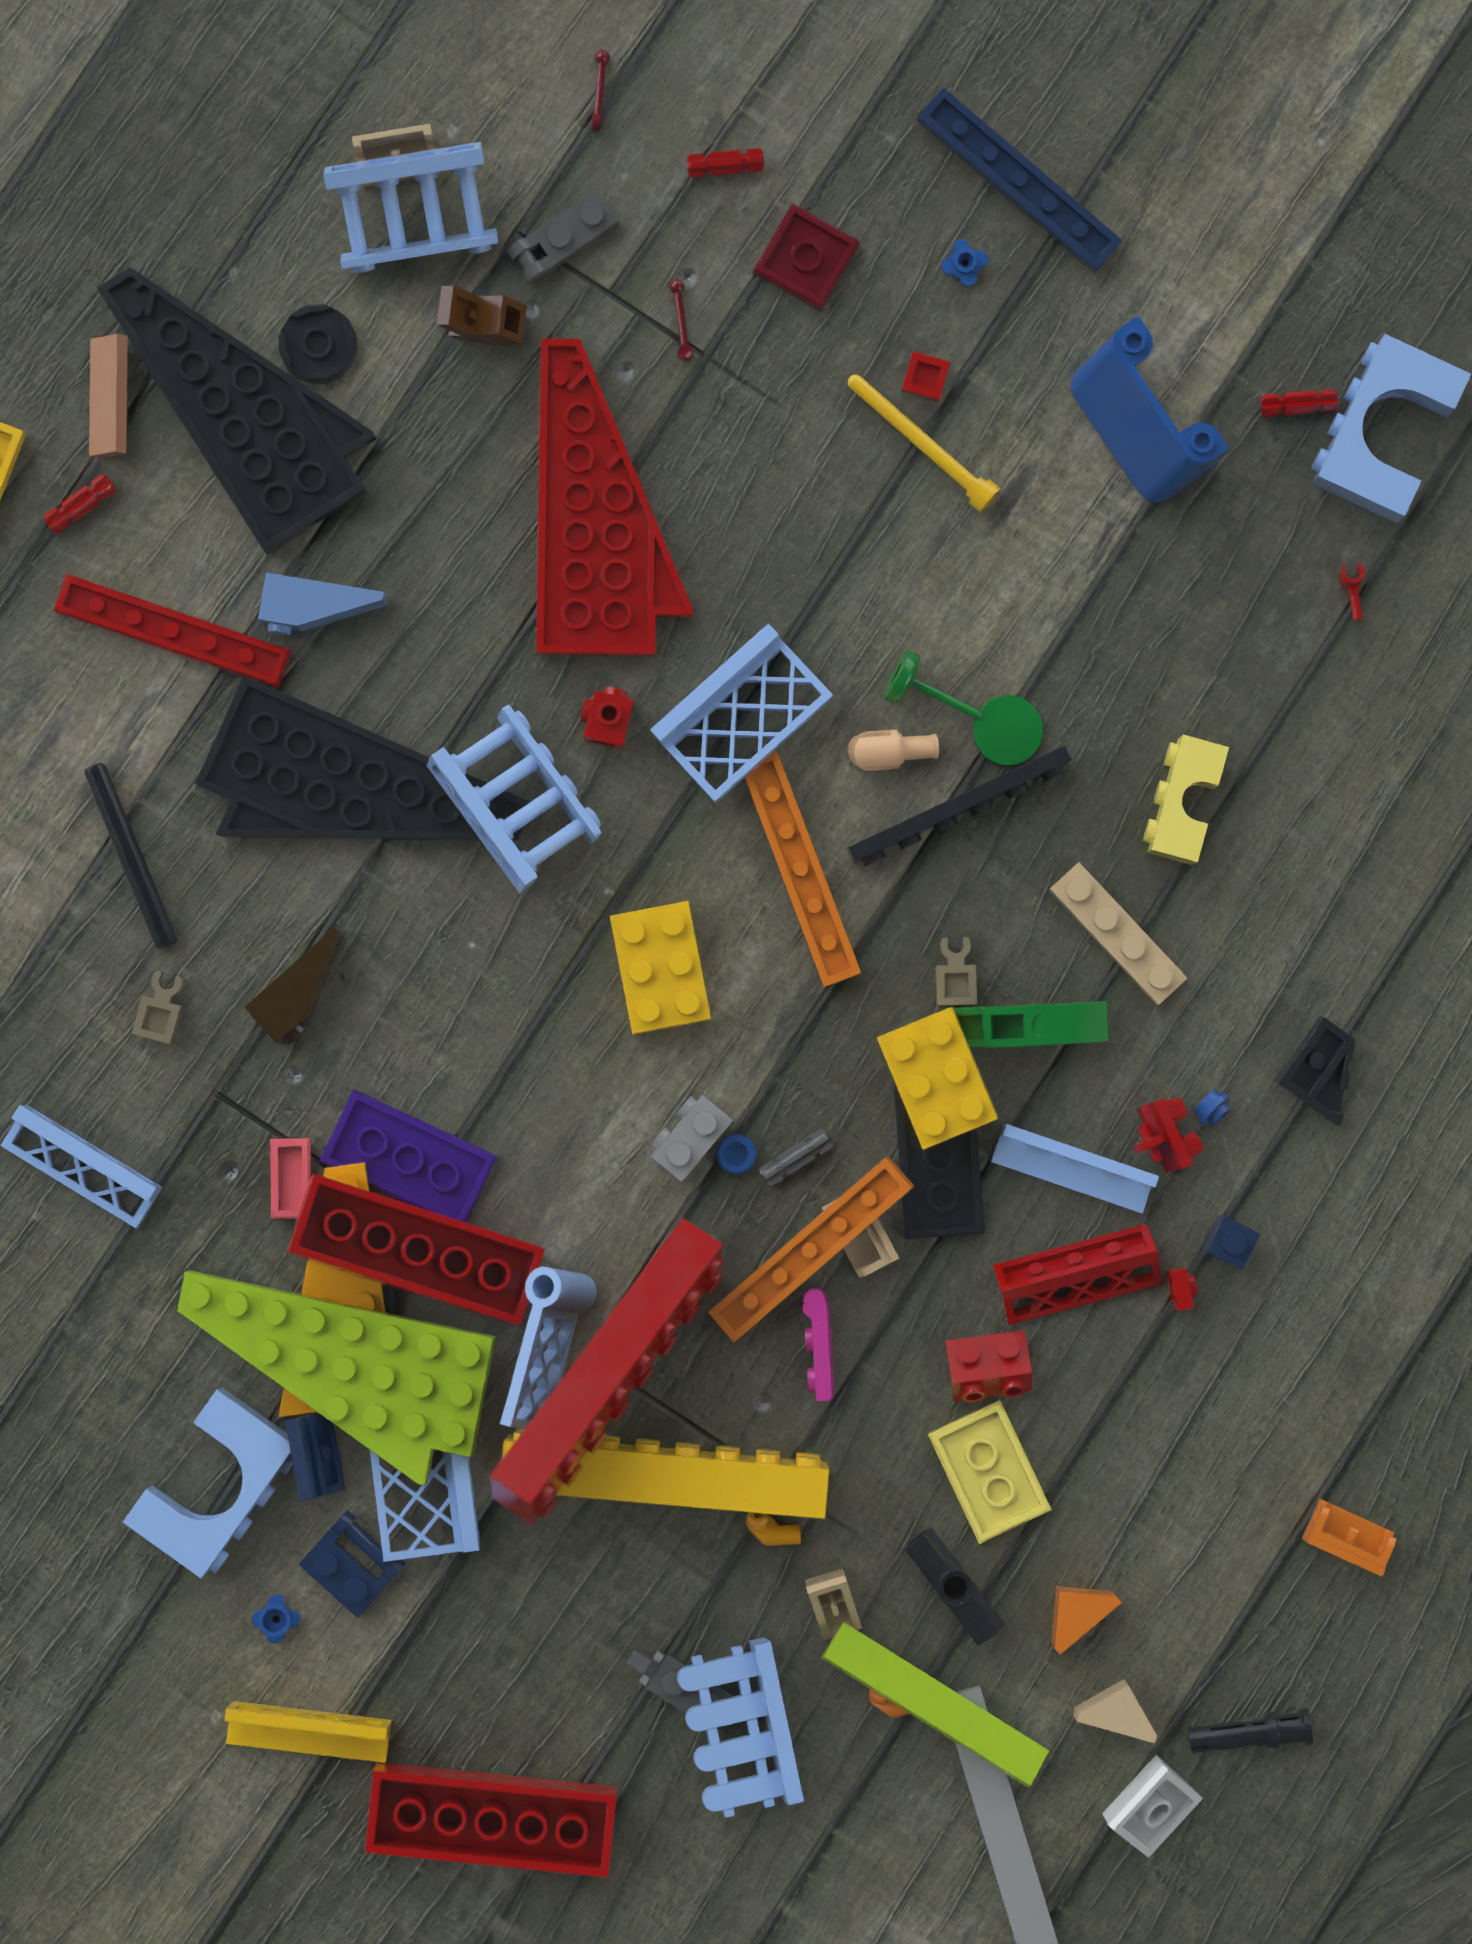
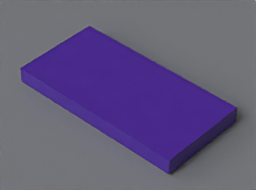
M353 1089L319 1162L330 1167L366 1162L369 1185L416 1207L467 1223L498 1156Z

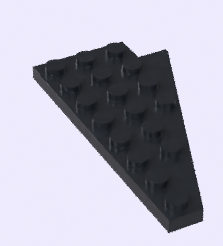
M127 268L97 287L266 554L271 553L367 492L346 458L377 440L372 430L133 268Z
M244 675L195 782L197 786L231 800L216 832L217 835L223 838L480 840L426 766L430 757ZM465 774L473 788L475 786L481 788L487 784L485 781ZM504 791L489 801L490 806L488 808L497 820L499 818L505 820L530 803V801ZM525 826L513 833L514 838L511 839L512 841H519Z

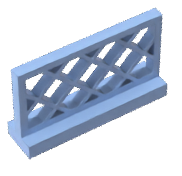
M768 623L653 726L650 731L656 741L671 754L706 794L717 803L830 702L834 696L780 639L779 634ZM781 652L791 663L790 678L767 677L768 662ZM795 668L804 678H795ZM762 669V677L754 676L759 670ZM745 683H761L760 704L738 703V689ZM767 684H789L788 705L766 704ZM795 685H812L821 695L810 706L794 705ZM733 695L732 703H724ZM716 709L732 710L731 731L708 730L709 715ZM737 710L760 711L759 732L736 731ZM765 711L788 712L787 726L781 732H764ZM793 712H802L793 720ZM703 722V730L695 729ZM686 736H702L701 757H684L675 746ZM708 736L730 737L729 758L707 757ZM736 737L758 738V753L751 759H736ZM764 739H772L763 747ZM691 763L701 764L700 773ZM706 764L729 765L728 779L715 790L705 780ZM734 765H743L734 773Z
M370 1450L384 1562L480 1550L481 1544L470 1457L443 1451L444 1457L434 1469H430L428 1483L424 1486L421 1485L416 1492L398 1478L401 1473L399 1470L392 1474L380 1464V1457ZM444 1463L446 1478L438 1473ZM382 1473L390 1478V1481L384 1488ZM433 1477L448 1487L449 1497L439 1509L420 1495ZM394 1482L413 1496L400 1514H397L385 1504L384 1494ZM416 1499L435 1513L422 1532L403 1518ZM449 1503L451 1518L443 1513ZM387 1513L395 1519L389 1528ZM440 1517L453 1527L455 1543L438 1545L425 1534ZM399 1522L418 1536L409 1549L391 1551L389 1534ZM421 1539L429 1545L427 1547L415 1548Z

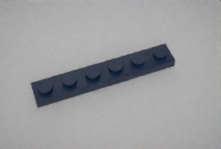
M944 87L918 115L917 122L1094 273L1100 269L1121 245V238Z

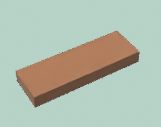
M112 334L90 339L89 456L104 458L126 454L128 336Z

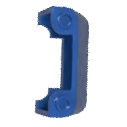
M1138 315L1120 327L1074 373L1070 382V390L1074 399L1139 494L1147 501L1160 503L1214 469L1229 447L1212 425L1196 423L1181 432L1174 425L1135 368L1150 355L1153 348L1151 333Z

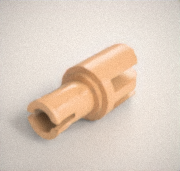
M896 729L868 731L854 736L848 743L847 752L853 764L863 770L899 769L904 760L938 759L939 742L937 734L902 737V734L898 733Z

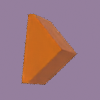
M1056 1586L1051 1638L1053 1647L1061 1655L1122 1602L1113 1591Z

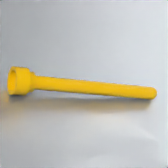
M855 374L849 377V388L967 491L965 495L970 498L968 503L979 513H982L995 500L1001 488L990 479L985 481L982 477L977 479L861 376Z

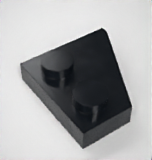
M1319 1016L1275 1079V1082L1331 1123L1340 1126L1344 1115L1341 1113L1344 1089L1348 1090L1350 1078L1348 1065L1353 1059L1355 1039L1325 1017Z

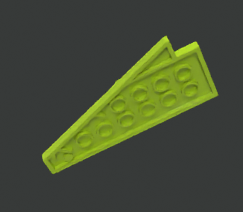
M190 1270L184 1272L177 1310L179 1313L417 1484L424 1486L428 1483L434 1449L467 1457L474 1455L496 1336Z

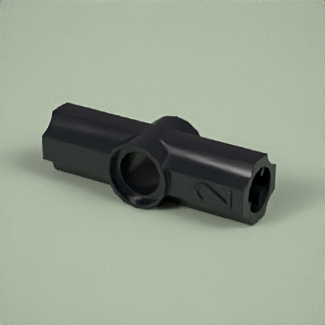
M932 1527L922 1531L904 1547V1550L939 1594L941 1600L946 1603L977 1645L988 1641L1005 1625V1622ZM952 1576H959L965 1580L964 1590L956 1596L946 1594L943 1588L945 1581Z

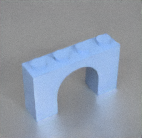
M1384 334L1377 344L1370 342L1360 364L1365 365L1366 369L1361 379L1353 378L1344 396V399L1350 401L1344 415L1336 414L1327 434L1332 436L1333 439L1328 450L1321 448L1313 462L1311 470L1317 473L1312 484L1398 523L1405 517L1421 480L1381 462L1370 452L1363 437L1362 426L1365 413L1369 406L1379 400L1403 398L1447 418L1455 410L1471 373Z
M224 1387L215 1391L193 1423L229 1448L238 1459L243 1481L240 1495L234 1505L229 1510L217 1515H199L187 1510L152 1485L143 1492L123 1521L132 1530L200 1578L204 1577L209 1570L214 1574L218 1572L230 1555L224 1550L233 1537L239 1541L253 1521L248 1518L250 1512L256 1504L261 1508L264 1507L276 1490V1487L271 1485L272 1481L279 1472L286 1475L293 1466L287 1432Z

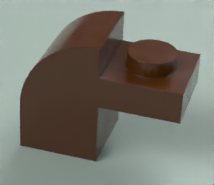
M454 285L441 286L436 325L449 330L450 337L467 342L490 345H520L523 341L527 305L504 295L477 296Z

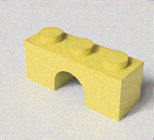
M1184 734L1178 738L1177 744L1170 742L1164 765L1170 767L1166 782L1159 781L1154 797V803L1160 805L1156 820L1149 819L1144 833L1143 841L1149 843L1147 853L1189 865H1194L1198 862L1208 824L1196 821L1185 813L1182 806V797L1185 790L1191 786H1202L1209 789H1215L1219 786L1229 747Z

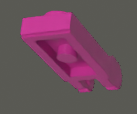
M814 1287L809 1289L808 1292L806 1291V1294L803 1295L804 1300H802L805 1302L803 1304V1313L812 1322V1328H805L806 1351L813 1352L814 1368H808L807 1370L809 1392H816V1401H828L835 1396L830 1303L827 1301L829 1299L827 1297L828 1293L821 1288Z

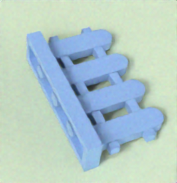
M765 1637L750 1640L749 1646L751 1651L743 1652L742 1646L738 1645L731 1647L732 1655L703 1662L701 1654L691 1656L692 1665L684 1666L677 1674L679 1686L689 1692L698 1690L700 1705L692 1706L687 1710L685 1715L686 1724L697 1732L706 1730L709 1743L696 1749L693 1756L694 1763L702 1771L709 1772L714 1770L717 1784L708 1786L703 1791L702 1803L710 1811H723L725 1818L735 1816L734 1807L763 1801L765 1808L775 1806L774 1798L779 1796L787 1805L804 1802L771 1641ZM756 1676L759 1690L751 1692L749 1678ZM738 1681L740 1695L711 1702L709 1687ZM764 1716L767 1730L760 1732L757 1718ZM746 1721L749 1735L724 1741L719 1740L717 1727ZM773 1756L775 1770L768 1772L765 1758ZM754 1761L756 1775L728 1781L725 1767Z

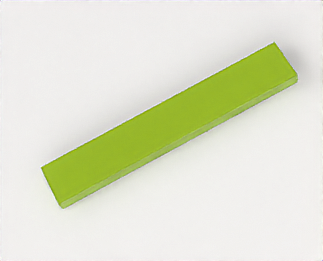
M845 1622L840 1624L821 1657L824 1661L1026 1787L1031 1786L1049 1753L1048 1749Z

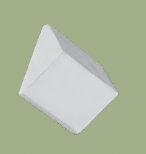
M1155 1755L1102 1814L1107 1824L1117 1834L1149 1858L1203 1798L1158 1755Z

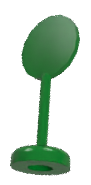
M909 649L905 651L887 684L883 696L884 699L897 703L904 697L909 687H912L974 718L972 728L974 742L980 753L992 763L1003 766L1017 765L1033 756L1040 746L1043 735L1042 721L1033 705L1024 698L1004 695L991 699L978 710L914 678L920 664V657Z

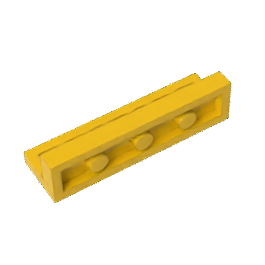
M233 1701L226 1708L225 1721H228L226 1744L382 1763L387 1761L392 1720L239 1701Z

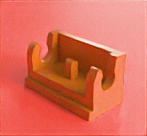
M1320 1498L1302 1537L1307 1543L1379 1576H1383L1396 1543L1393 1531Z

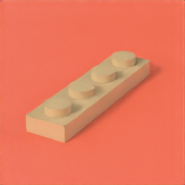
M1080 862L1049 889L1057 900L1156 1006L1161 1004L1187 979L1182 971Z

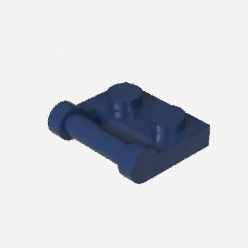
M347 1510L302 1559L299 1565L358 1618L402 1570L406 1563L403 1560L384 1562L382 1546L354 1522L356 1517ZM342 1533L384 1570L378 1578L336 1541Z

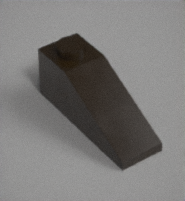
M333 927L244 1007L275 1043L282 1044L287 1040L291 1044L308 1029L304 1023L313 1014L344 936L339 929Z

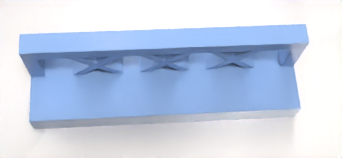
M29 1105L18 1106L11 1118L15 1120V1123L0 1146L134 1228H138L163 1187ZM25 1126L39 1135L42 1148L26 1151L14 1144ZM47 1140L54 1145L48 1146ZM61 1148L71 1154L74 1158L76 1169L63 1172L55 1169L50 1151ZM43 1153L45 1162L34 1155ZM81 1161L87 1164L88 1166L82 1167ZM95 1169L107 1176L110 1189L96 1193L88 1189L83 1171ZM77 1173L79 1183L67 1175ZM115 1182H117V1183L120 1184L121 1186H120V1187H116ZM128 1189L144 1199L134 1216L121 1209L117 1192ZM111 1194L113 1203L101 1196Z
M1008 1124L1002 1125L990 1161L1142 1214L1151 1187H1156L1159 1176Z

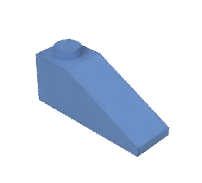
M266 573L258 620L263 625L268 626L267 632L291 636L292 630L303 632L387 606L388 598L381 591Z

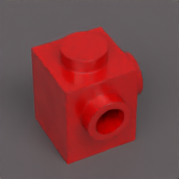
M605 687L604 692L594 691L592 700L585 699L580 722L587 723L584 733L586 742L624 750L635 705L634 699L627 698V691Z

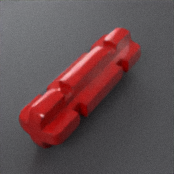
M760 148L746 149V153H740L739 149L709 152L707 157H703V153L689 154L687 156V170L691 178L705 177V173L709 172L711 176L742 174V169H748V173L761 172L764 169V157Z
M1334 389L1321 390L1319 394H1316L1315 390L1283 393L1280 397L1278 393L1264 394L1260 398V411L1263 417H1276L1279 413H1283V416L1315 414L1317 410H1320V413L1335 412L1339 405L1338 394Z
M100 474L91 481L93 485L90 487L85 485L61 502V508L57 509L55 507L46 513L44 519L50 529L56 534L62 532L70 526L68 522L71 520L76 522L98 506L100 499L104 498L106 500L115 494L117 489L111 479L106 474Z

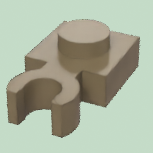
M943 937L940 941V952L947 959V965L935 966L936 1006L977 1005L976 965H964V958L971 949L968 937L962 938L963 947L959 953H953L948 949L947 937Z
M156 970L151 980L152 988L155 991L154 998L142 996L132 1034L173 1045L183 1006L172 1004L173 998L182 991L184 978L176 976L173 987L165 989L161 984L164 972Z

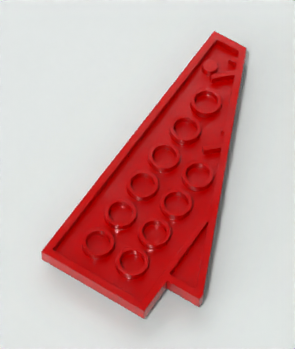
M541 338L536 654L655 656L656 617H693V608L581 339Z

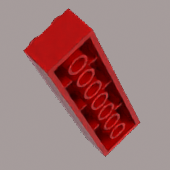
M681 1219L491 1473L492 1499L531 1526L534 1525L539 1517L543 1519L548 1517L557 1504L558 1498L555 1495L562 1485L570 1486L582 1469V1465L579 1462L588 1451L593 1454L599 1448L606 1436L603 1430L611 1419L618 1421L630 1404L627 1397L635 1387L641 1389L647 1383L654 1370L650 1366L658 1355L664 1358L672 1349L677 1340L674 1334L683 1323L688 1326L700 1309V1305L697 1302L705 1292L709 1295L712 1294L723 1277L720 1271L724 1264L722 1260V1243L686 1219Z

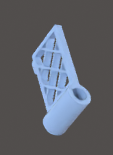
M539 1267L529 1274L525 1283V1292L533 1305L500 1424L509 1427L526 1428L535 1416L536 1408L538 1406V1410L541 1408L561 1381L578 1315L581 1312L587 1311L596 1300L597 1289L595 1282L586 1274L550 1267ZM546 1344H547L548 1348H547V1350L543 1353V1348H544V1347L546 1346ZM537 1383V1388L532 1392V1388Z

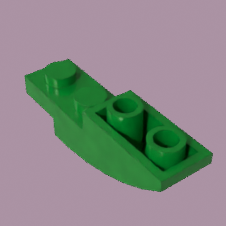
M1108 1001L954 1007L970 1047H1018L1109 1041Z

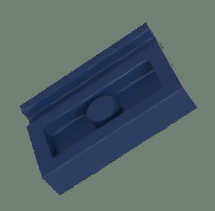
M318 1412L285 1421L299 1501L315 1499L316 1497L345 1489L334 1423Z

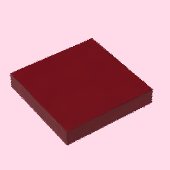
M792 203L754 267L753 274L821 312L860 246V241Z

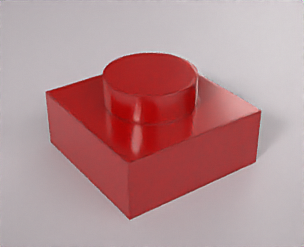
M913 351L901 392L939 403L951 362Z
M1184 1267L1166 1269L1165 1272L1173 1309L1180 1311L1194 1308L1192 1298L1198 1297L1194 1274L1187 1275L1186 1268Z

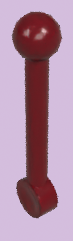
M599 50L595 54L598 69L592 119L593 131H600L605 67L610 61V55L605 50Z
M674 279L670 282L669 289L674 294L680 338L678 357L682 361H689L693 357V349L688 345L682 299L685 285L682 280Z

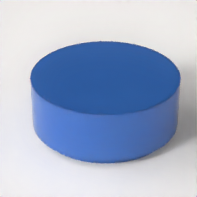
M729 1135L717 1147V1161L726 1172L732 1174L744 1173L755 1162V1146L749 1138L743 1135Z

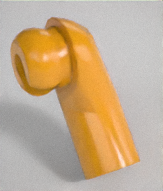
M748 1512L746 1516L747 1528L763 1545L801 1544L800 1524L779 1525L770 1514Z

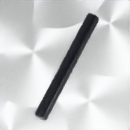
M102 763L94 764L85 769L84 774L154 944L158 949L172 946L177 942L176 935L107 767Z

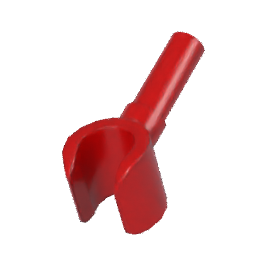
M1357 563L1356 575L1358 578L1350 579L1346 576L1345 565H1343L1338 576L1339 584L1348 590L1353 621L1363 620L1359 586L1365 575V569L1361 563Z

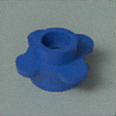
M957 240L953 245L954 251L951 256L942 262V271L946 275H951L954 279L961 281L962 285L972 286L977 281L976 276L979 270L988 264V255L984 251H976L971 248L966 240ZM967 260L969 264L967 266H963L961 264V261Z
M276 1594L269 1598L268 1605L263 1610L254 1612L252 1623L255 1627H260L271 1643L276 1644L283 1641L284 1634L290 1628L299 1625L301 1618L297 1611L289 1609L285 1604L283 1596ZM274 1615L280 1617V1621L278 1623H275L273 1621Z

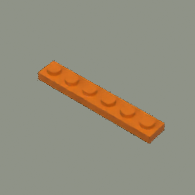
M776 750L744 779L822 985L827 987L859 975L861 971Z
M886 1156L708 1313L729 1338L736 1342L911 1190L914 1185L891 1158Z

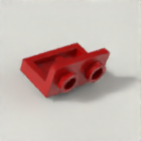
M1025 1330L945 1341L954 1401L963 1400L964 1402L973 1403L990 1396L1017 1397L1024 1392L1032 1390V1369Z

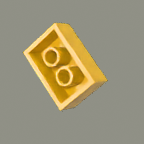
M689 901L611 915L610 921L632 1034L639 1035L711 1021Z
M949 1007L877 1037L922 1149L931 1147L999 1118L954 1007Z

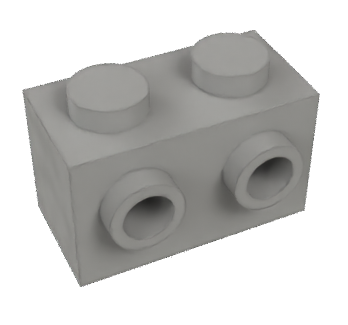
M703 1095L698 1100L690 1096L676 1113L681 1118V1121L672 1131L665 1127L651 1143V1146L656 1150L651 1157L681 1182H683L733 1121Z

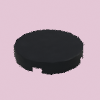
M324 304L307 305L294 311L288 317V321L281 328L278 336L279 353L286 368L297 379L310 384H328L342 378L352 367L358 352L357 336L350 320L339 311Z

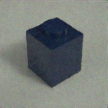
M1218 1215L1201 1251L1236 1269L1243 1270L1261 1234L1226 1216Z

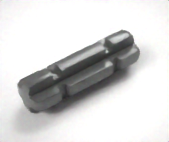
M819 1129L809 1136L811 1140L808 1142L802 1140L777 1156L779 1160L775 1163L771 1160L761 1166L759 1170L765 1182L770 1187H774L784 1180L782 1176L785 1174L793 1175L816 1160L815 1155L818 1153L822 1156L832 1150L834 1147L833 1142L825 1130Z

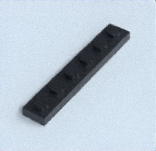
M1062 746L848 847L847 852L853 865L861 861L865 867L886 858L884 850L898 844L901 850L922 841L920 833L934 827L936 833L942 832L958 824L956 819L958 815L970 810L972 816H976L994 807L992 800L1005 793L1008 799H1012L1030 790L1027 783L1039 777H1042L1045 783L1066 773L1063 766L1067 765L1072 759L1066 747Z

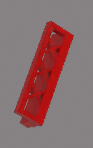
M1147 1224L993 1265L1009 1325L1163 1284L1157 1248ZM1150 1264L1151 1273L1136 1277L1129 1275L1134 1268ZM1103 1276L1111 1278L1106 1285L1099 1287L1091 1285L1096 1278ZM1066 1286L1073 1288L1068 1295L1061 1297L1052 1295L1058 1288ZM1025 1297L1034 1299L1028 1306L1017 1309L1013 1308V1300Z

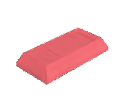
M311 1138L270 1139L271 1219H294L298 1217L311 1177Z

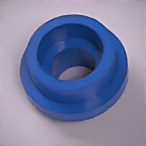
M1216 1089L1211 1091L1194 1110V1113L1200 1117L1198 1122L1202 1126H1206L1210 1122L1214 1126L1220 1123L1231 1110L1227 1105L1231 1097L1227 1093L1221 1094Z

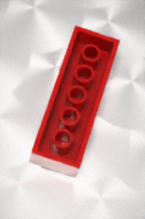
M313 1174L310 1177L286 1254L505 1324L521 1326L529 1302L525 1292V1283L529 1274L534 1269L540 1267L545 1248Z
M378 1762L373 1770L365 1853L608 1877L618 1786Z

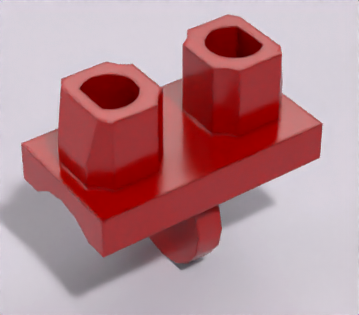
M1162 1098L1137 1108L1144 1124L1137 1127L1143 1141L1133 1146L1136 1154L1147 1150L1153 1163L1161 1161L1166 1174L1192 1165V1159L1201 1153L1204 1147L1195 1132L1181 1137L1175 1123L1187 1117V1109L1182 1099L1175 1098L1165 1101Z

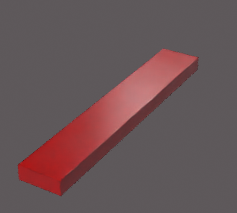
M69 574L65 575L53 609L55 613L240 676L244 675L278 689L292 653L289 649Z

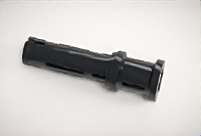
M1308 1708L1301 1709L1300 1713L1276 1716L1274 1712H1269L1267 1715H1263V1719L1188 1727L1191 1754L1254 1745H1267L1268 1748L1279 1749L1280 1744L1305 1742L1307 1746L1313 1745V1733Z

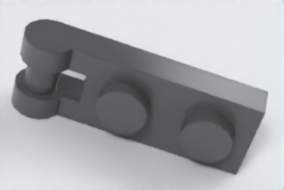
M595 189L527 237L514 242L507 249V253L514 262L518 261L524 269L523 276L529 284H532L619 226L620 221L598 189ZM541 247L546 257L537 261L531 252Z

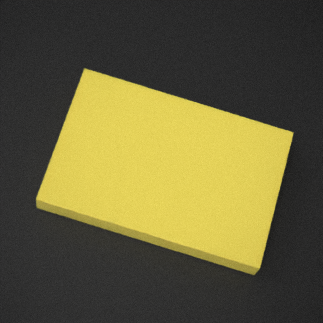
M1000 1400L927 1433L979 1544L1052 1510Z

